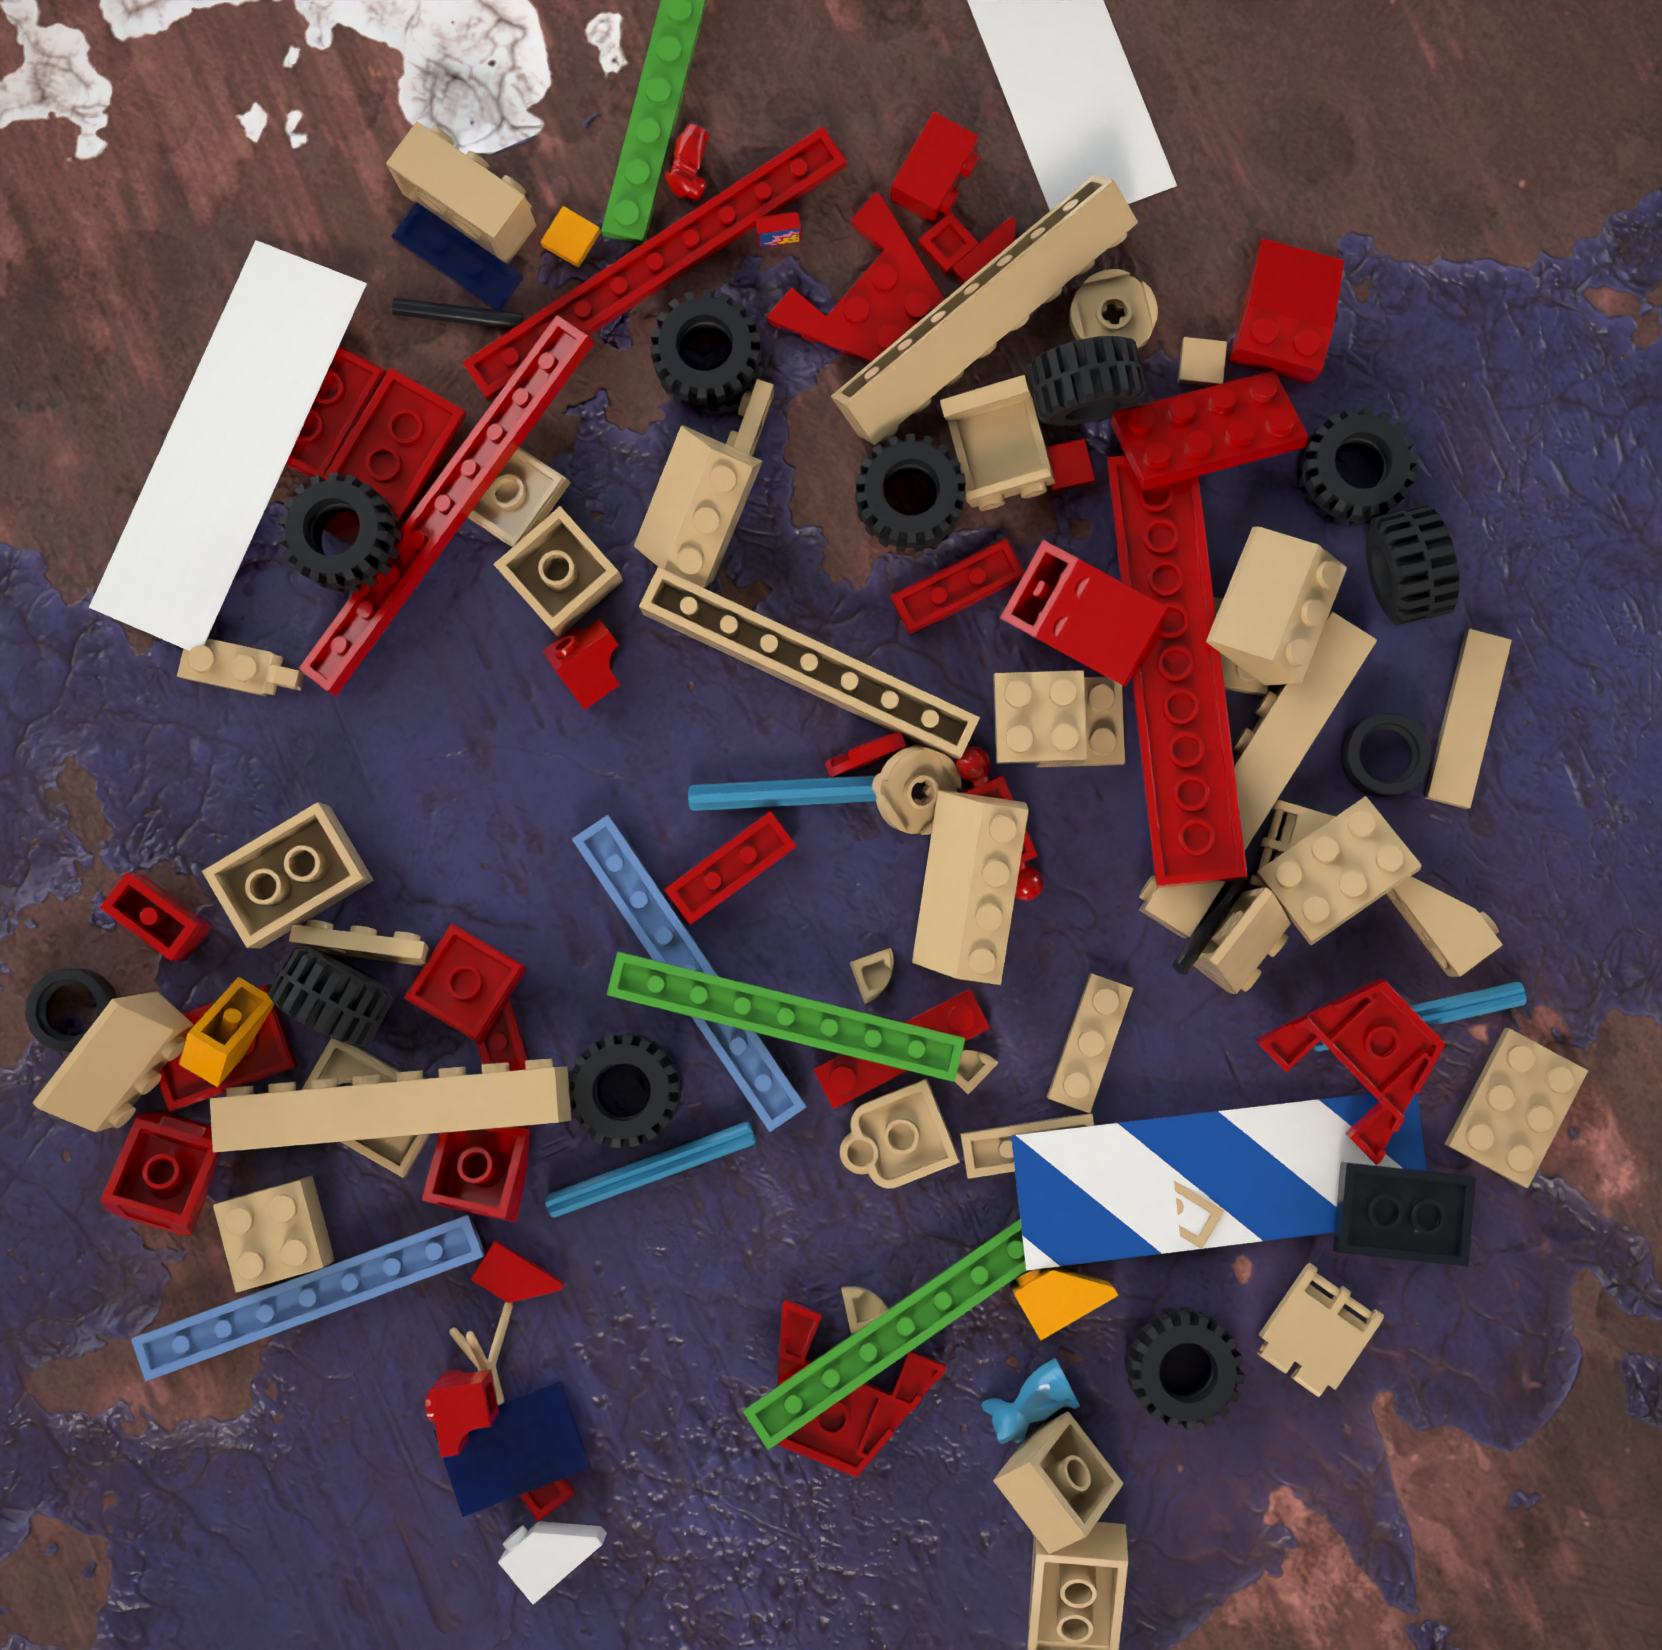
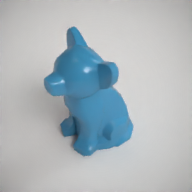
M1056 1358L1043 1364L1032 1373L1022 1386L1014 1403H1008L997 1398H990L982 1403L983 1410L992 1415V1424L1000 1444L1007 1443L1008 1441L1022 1442L1026 1438V1432L1030 1423L1046 1420L1062 1407L1076 1409L1080 1406Z

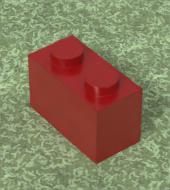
M933 111L891 184L890 201L935 225L941 213L948 215L952 211L960 194L956 187L962 176L969 179L981 158V155L977 153L979 136Z
M126 872L99 907L170 961H187L212 928L210 923L147 876L140 873Z

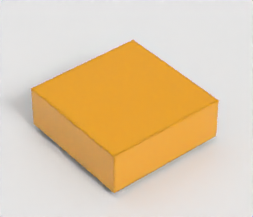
M562 206L540 242L542 247L579 268L601 234L600 227Z

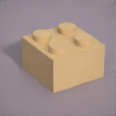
M561 506L493 564L558 638L624 581L619 571Z
M313 1175L231 1198L213 1205L236 1293L318 1270L335 1261Z
M1069 1411L1033 1429L993 1480L1048 1554L1087 1537L1124 1484Z

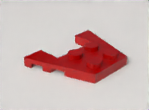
M875 192L851 219V226L882 253L831 312L825 316L791 288L766 316L767 322L779 329L783 327L798 333L806 340L814 343L820 342L840 350L841 354L866 364L873 361L945 300L878 192Z
M1382 978L1265 1033L1255 1040L1286 1073L1321 1041L1366 1087L1378 1102L1345 1134L1375 1165H1378L1385 1156L1386 1151L1384 1149L1393 1132H1398L1405 1119L1403 1116L1414 1094H1419L1446 1045Z
M786 1298L782 1305L777 1386L813 1362V1360L806 1358V1355L822 1318V1313ZM910 1351L905 1356L891 1392L869 1383H864L777 1445L857 1478L894 1434V1430L910 1411L912 1412L921 1402L925 1393L942 1377L946 1370V1364L915 1351Z

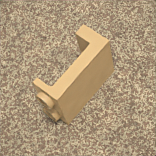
M1025 375L940 400L944 417L949 424L956 455L961 464V474H965L966 501L972 508L979 506L980 511L994 509L1005 504L1004 498L1021 494V497L1024 499L1039 496L1047 492L1046 486L1055 484L1030 385Z

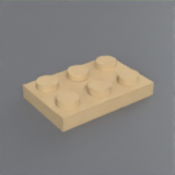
M1365 796L1257 871V877L1266 888L1274 893L1283 911L1307 942L1313 945L1418 872L1422 865Z
M1504 1028L1444 1145L1518 1185L1529 1188L1588 1070L1512 1029Z

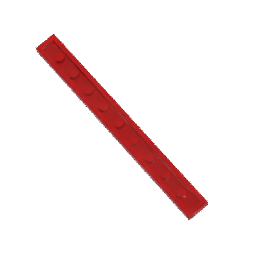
M823 126L464 360L462 362L487 401H491L499 395L556 315L586 335H592L755 228V219L757 217L775 215L847 167V160Z
M558 315L555 316L399 530L402 532V542H394V547L400 553L397 560L390 558L386 565L392 568L386 576L381 572L375 575L378 583L372 587L365 583L361 584L362 591L352 594L299 667L303 673L327 692L337 696L594 345L595 342L588 335Z

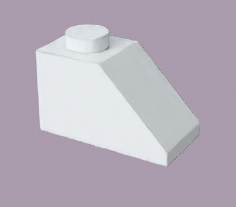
M540 1521L529 1530L522 1525L503 1542L502 1545L506 1550L498 1563L529 1601L534 1604L603 1544L607 1533L602 1526Z

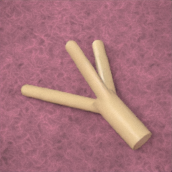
M505 1302L488 1359H486L472 1331L466 1333V1339L455 1327L449 1331L452 1338L477 1367L478 1372L492 1370L498 1405L504 1403L505 1400L496 1363L512 1312V1302Z

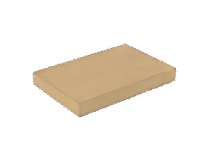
M331 1038L302 1090L311 1089L310 1080L338 1078V1087L353 1086V1077L380 1074L381 1083L396 1082L395 1073L401 1071L357 1046ZM430 1134L340 1142L404 1178L407 1176Z

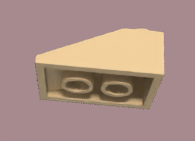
M1266 887L1244 891L1193 965L1228 993L1237 994L1240 989L1244 992L1248 991L1261 975L1262 971L1257 967L1267 954L1274 957L1288 940V936L1284 932L1291 923L1274 893Z
M1097 1522L1087 1537L1051 1554H1048L1034 1535L1027 1650H1119L1128 1568L1126 1524Z

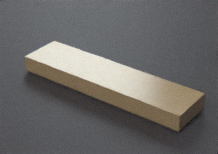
M1472 629L1465 631L1424 795L1425 799L1463 809L1471 808L1512 642L1511 639Z

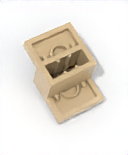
M1084 670L994 673L996 764L1036 763V767L1125 764L1121 684L1108 677H1084Z

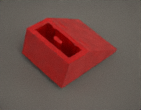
M1043 540L1000 618L1126 687L1169 608Z

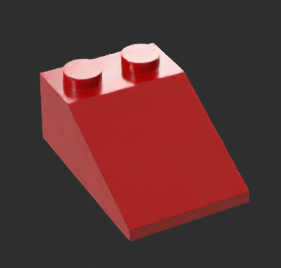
M1261 238L1228 363L1261 372L1275 370L1277 376L1311 385L1321 373L1335 321L1345 260Z

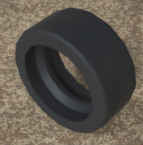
M1379 713L1358 722L1347 733L1341 747V765L1347 779L1359 791L1373 797H1392L1413 789L1425 777L1430 765V744L1424 730L1413 719L1399 713ZM1378 730H1392L1399 733L1407 741L1411 750V761L1407 770L1399 778L1391 781H1381L1371 777L1364 770L1360 760V749L1363 741L1371 733Z
M61 968L45 974L33 985L26 999L25 1018L30 1032L40 1044L54 1051L72 1052L86 1034L85 1032L77 1036H66L56 1031L51 1025L48 1016V1006L53 993L58 988L67 984H79L88 988L94 995L97 1004L96 1019L109 1002L117 998L114 988L104 976L89 969Z

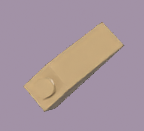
M1412 876L1386 893L1448 977H1461L1503 945L1496 936L1499 933L1496 924L1485 912L1479 913L1475 908Z

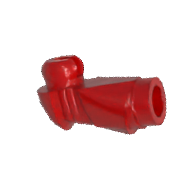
M687 124L684 131L676 138L674 161L671 171L665 174V178L670 189L679 198L687 195L691 200H698L706 188V182L703 178L696 176V173L700 167L710 136L706 130L694 124Z

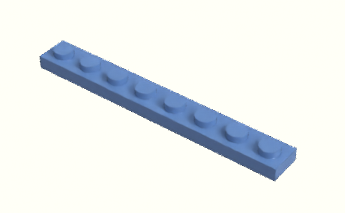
M606 815L572 839L654 961L718 976L609 815ZM692 1017L769 1132L807 1107L756 1032Z
M470 1213L132 1338L131 1341L146 1382L477 1260L486 1254Z

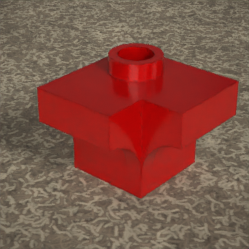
M600 619L583 631L576 625L542 650L556 673L584 710L620 685L612 674L609 665L611 654L619 644Z
M462 1369L447 1371L430 1388L429 1394L425 1398V1409L428 1420L435 1423L441 1458L459 1455L469 1441V1432L474 1429L490 1427L499 1415L492 1370L470 1373L462 1372Z

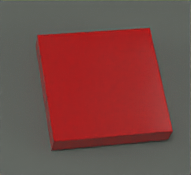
M451 923L404 996V999L481 1044L526 973L527 968Z

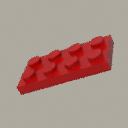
M389 368L323 478L328 480V473H339L344 478L349 474L357 477L363 483H367L392 505L390 509L397 514L400 524L395 526L399 530L465 420L467 413L441 396ZM354 511L339 513L329 520L323 531L352 547L360 531L359 517Z
M1275 370L1112 412L1111 418L1113 430L1142 491L1305 448L1309 437Z

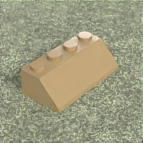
M938 790L912 963L956 979L1001 985L1029 810L1026 802Z

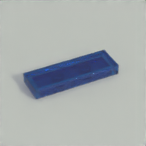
M418 202L413 205L391 236L396 243L493 310L501 311L523 280L521 273Z

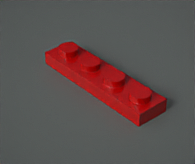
M970 989L903 1022L963 1037L965 1041L990 1029ZM844 1054L813 1069L833 1109L908 1071Z

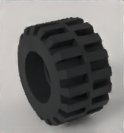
M703 290V297L695 298L693 291L684 294L685 302L679 304L675 298L668 304L670 310L668 314L661 311L656 318L658 327L652 328L650 336L652 346H650L651 358L657 378L660 379L663 389L667 394L671 392L676 402L683 405L686 401L690 403V407L693 410L700 411L701 405H708L709 411H718V404L726 402L727 407L736 404L735 397L739 394L743 397L745 390L750 391L749 384L751 382L756 383L759 376L758 366H761L759 332L757 333L756 323L752 315H746V308L739 301L733 305L731 303V296L721 293L720 298L717 299L713 297L712 290ZM711 332L726 338L732 346V352L727 361L716 369L709 371L695 370L686 365L681 359V351L684 345L697 334Z
M1098 336L1066 343L1043 353L1032 361L1028 367L1038 418L1040 422L1065 426L1111 417L1112 412L1133 408L1147 396L1136 341L1127 337Z
M1364 407L1359 413H1356L1355 408L1344 410L1340 416L1336 413L1315 431L1308 440L1306 447L1302 449L1301 454L1303 457L1297 463V471L1302 472V476L1297 480L1299 490L1307 489L1308 494L1303 499L1308 506L1313 502L1319 506L1315 513L1321 518L1329 514L1333 516L1331 523L1341 525L1344 521H1349V527L1359 526L1364 521L1369 524L1371 519L1387 514L1409 493L1408 487L1415 482L1417 475L1416 472L1412 471V468L1418 464V455L1409 453V450L1415 443L1411 436L1404 439L1401 432L1406 428L1400 421L1395 426L1390 424L1388 421L1391 415L1384 411L1378 417L1373 416L1374 408ZM1355 447L1370 455L1377 468L1375 487L1369 489L1356 488L1347 484L1340 477L1335 465V456L1339 448Z
M906 434L905 440L898 441L897 436L888 438L887 445L881 447L878 444L872 449L870 458L865 457L861 464V471L857 475L855 502L857 504V514L860 522H864L866 525L865 531L871 537L877 536L879 544L886 548L891 544L896 546V551L905 553L906 548H914V552L924 551L927 545L931 544L932 547H935L941 543L945 535L948 537L951 534L955 524L960 519L966 497L965 474L960 473L961 464L957 457L951 458L949 456L950 449L943 443L940 447L933 445L934 438L925 436L923 441L915 440V434ZM902 473L919 474L933 485L936 491L935 503L928 511L919 515L910 516L898 513L885 500L884 489L886 484L893 477Z
M328 473V480H325L320 475L310 478L312 485L308 488L301 483L294 489L299 494L294 501L287 498L283 505L289 509L287 516L279 515L278 525L285 528V532L279 533L278 538L279 543L287 548L283 552L287 561L294 564V569L303 576L324 588L328 587L336 592L343 593L344 588L351 592L362 591V583L369 587L377 584L378 580L375 575L381 572L386 576L392 569L386 565L390 558L397 560L400 553L394 547V542H402V532L395 528L396 525L400 524L397 514L390 509L392 505L367 483H363L357 477L349 474L344 478L339 473ZM347 511L356 512L359 517L360 531L353 546L342 554L326 556L322 547V533L326 524L339 513Z
M1424 505L1371 519L1366 536L1368 572L1376 599L1388 619L1394 625L1400 626L1453 612L1458 601L1460 585L1458 561L1450 533L1435 509Z
M309 946L293 947L268 992V996L273 1003L289 1016L324 1035L353 1046H369L395 999L390 990L375 978L330 954Z
M617 1034L594 1042L574 1061L575 1066L572 1071H569L568 1075L569 1095L572 1108L571 1117L572 1119H577L580 1124L578 1128L584 1134L589 1133L594 1137V1141L600 1144H611V1147H634L648 1140L650 1141L668 1126L678 1110L677 1106L681 1099L682 1089H680V1073L676 1070L673 1063L675 1061L670 1054H667L662 1049L663 1046L638 1034ZM622 1063L632 1064L640 1068L647 1076L651 1087L650 1098L644 1109L635 1115L626 1117L610 1112L602 1103L599 1095V1082L603 1074L610 1067Z
M1172 1307L1162 1309V1315L1157 1317L1153 1313L1146 1318L1148 1323L1143 1328L1139 1325L1133 1331V1334L1136 1336L1133 1343L1128 1341L1125 1351L1129 1356L1128 1360H1124L1125 1371L1129 1377L1127 1381L1141 1405L1156 1420L1159 1421L1161 1419L1167 1426L1176 1429L1177 1425L1180 1424L1186 1430L1196 1429V1423L1200 1422L1205 1427L1215 1424L1212 1417L1218 1413L1224 1418L1230 1412L1226 1407L1230 1400L1237 1403L1241 1395L1236 1389L1238 1384L1244 1385L1245 1374L1240 1370V1366L1244 1365L1242 1354L1237 1351L1236 1347L1238 1345L1234 1338L1209 1315L1201 1311L1199 1313L1195 1312L1192 1308L1181 1307V1311H1175ZM1184 1343H1193L1201 1346L1205 1350L1208 1359L1207 1370L1203 1379L1195 1387L1185 1391L1167 1389L1162 1384L1159 1376L1160 1364L1166 1353L1173 1347Z

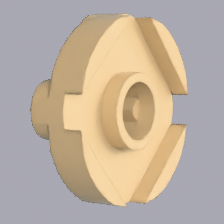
M1103 270L1091 275L1076 292L1069 312L1070 327L1076 340L1098 336H1121L1134 339L1139 350L1148 342L1157 321L1158 307L1151 288L1144 281L1141 283L1124 270ZM1114 304V308L1117 311H1124L1125 316L1119 319L1118 324H1111L1109 320H1104L1102 314L1107 311V305Z
M913 745L893 755L886 762L881 773L876 775L872 783V790L876 795V803L883 819L890 826L908 834L918 833L921 835L931 834L938 790L957 792V788L961 789V777L957 772L955 763L947 755L921 745ZM925 781L926 786L922 789L924 797L921 800L912 797L913 786L917 782L922 783Z

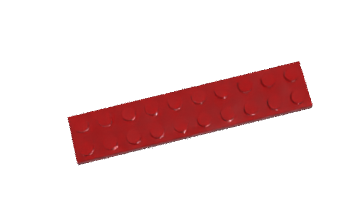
M1126 455L1107 457L1121 582L1169 608L1132 674L1156 888L1247 879L1221 656L1218 650L1206 642L1216 615L1199 476L1142 491Z

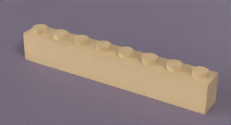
M1092 175L832 394L831 398L857 435L873 445L892 437L897 432L900 423L911 414L924 410L930 404L932 396L944 386H950L957 382L963 376L964 369L976 359L989 355L996 348V342L1009 331L1022 327L1029 320V314L1041 304L1054 300L1061 293L1062 287L1074 276L1087 272L1094 265L1095 259L1106 249L1113 248L1123 242L1127 237V232L1138 221L1115 181Z
M660 567L657 568L639 605L643 615L894 733L897 731L901 732L903 737L926 748L943 753L954 761L961 759L980 717Z
M1331 612L1327 618L1303 682L1281 684L1275 694L1269 691L1255 711L1256 714L1261 716L1252 731L1246 727L1232 747V750L1238 753L1233 761L1244 851L1377 642V639L1334 612ZM1152 875L1139 895V898L1144 900L1139 911L1178 936L1190 938L1225 881L1156 888L1155 876Z
M552 1059L525 1061L526 1070L509 1071V1063L482 1065V1074L466 1075L465 1066L438 1069L439 1078L423 1079V1070L397 1072L395 1073L396 1082L381 1083L380 1074L354 1076L353 1086L338 1087V1078L310 1080L311 1089L296 1091V1082L268 1084L269 1093L254 1094V1086L226 1088L227 1097L210 1098L213 1152L572 1121L568 1067H553Z

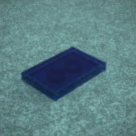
M562 1381L498 1405L499 1415L490 1427L470 1431L468 1434L469 1441L459 1455L443 1457L462 1517L591 1467Z

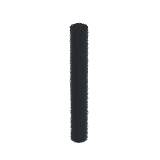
M394 298L392 303V314L397 316L510 330L524 321L523 313L403 298Z
M1248 869L1247 879L1233 880L1226 884L1172 964L1178 973L1188 974L1239 899L1253 875Z

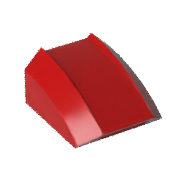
M165 1112L137 1115L100 1199L105 1209L126 1220L166 1230L177 1235H192L203 1208L220 1153L213 1152L211 1126Z
M530 1125L439 1133L422 1201L454 1210L516 1222L526 1177Z

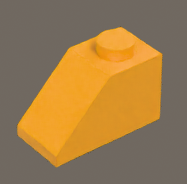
M238 977L188 1032L179 1065L218 1087L243 1058L273 1008L274 1003L268 994Z
M1058 1267L1026 1270L1015 1278L1017 1283L1010 1286L1040 1340L1045 1339L1119 1296L1109 1281Z

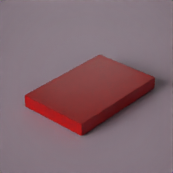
M339 346L285 465L310 478L317 475L324 477L386 375V370Z
M265 984L257 988L268 994L271 985ZM214 1003L183 1013V1015L195 1025ZM274 1004L243 1058L218 1087L179 1065L182 1053L175 1059L167 1061L159 1073L162 1077L159 1085L168 1112L226 1093V1088L242 1087L298 1067L278 1007Z

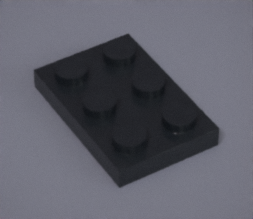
M1341 1162L1333 1251L1344 1254L1468 1267L1476 1177Z

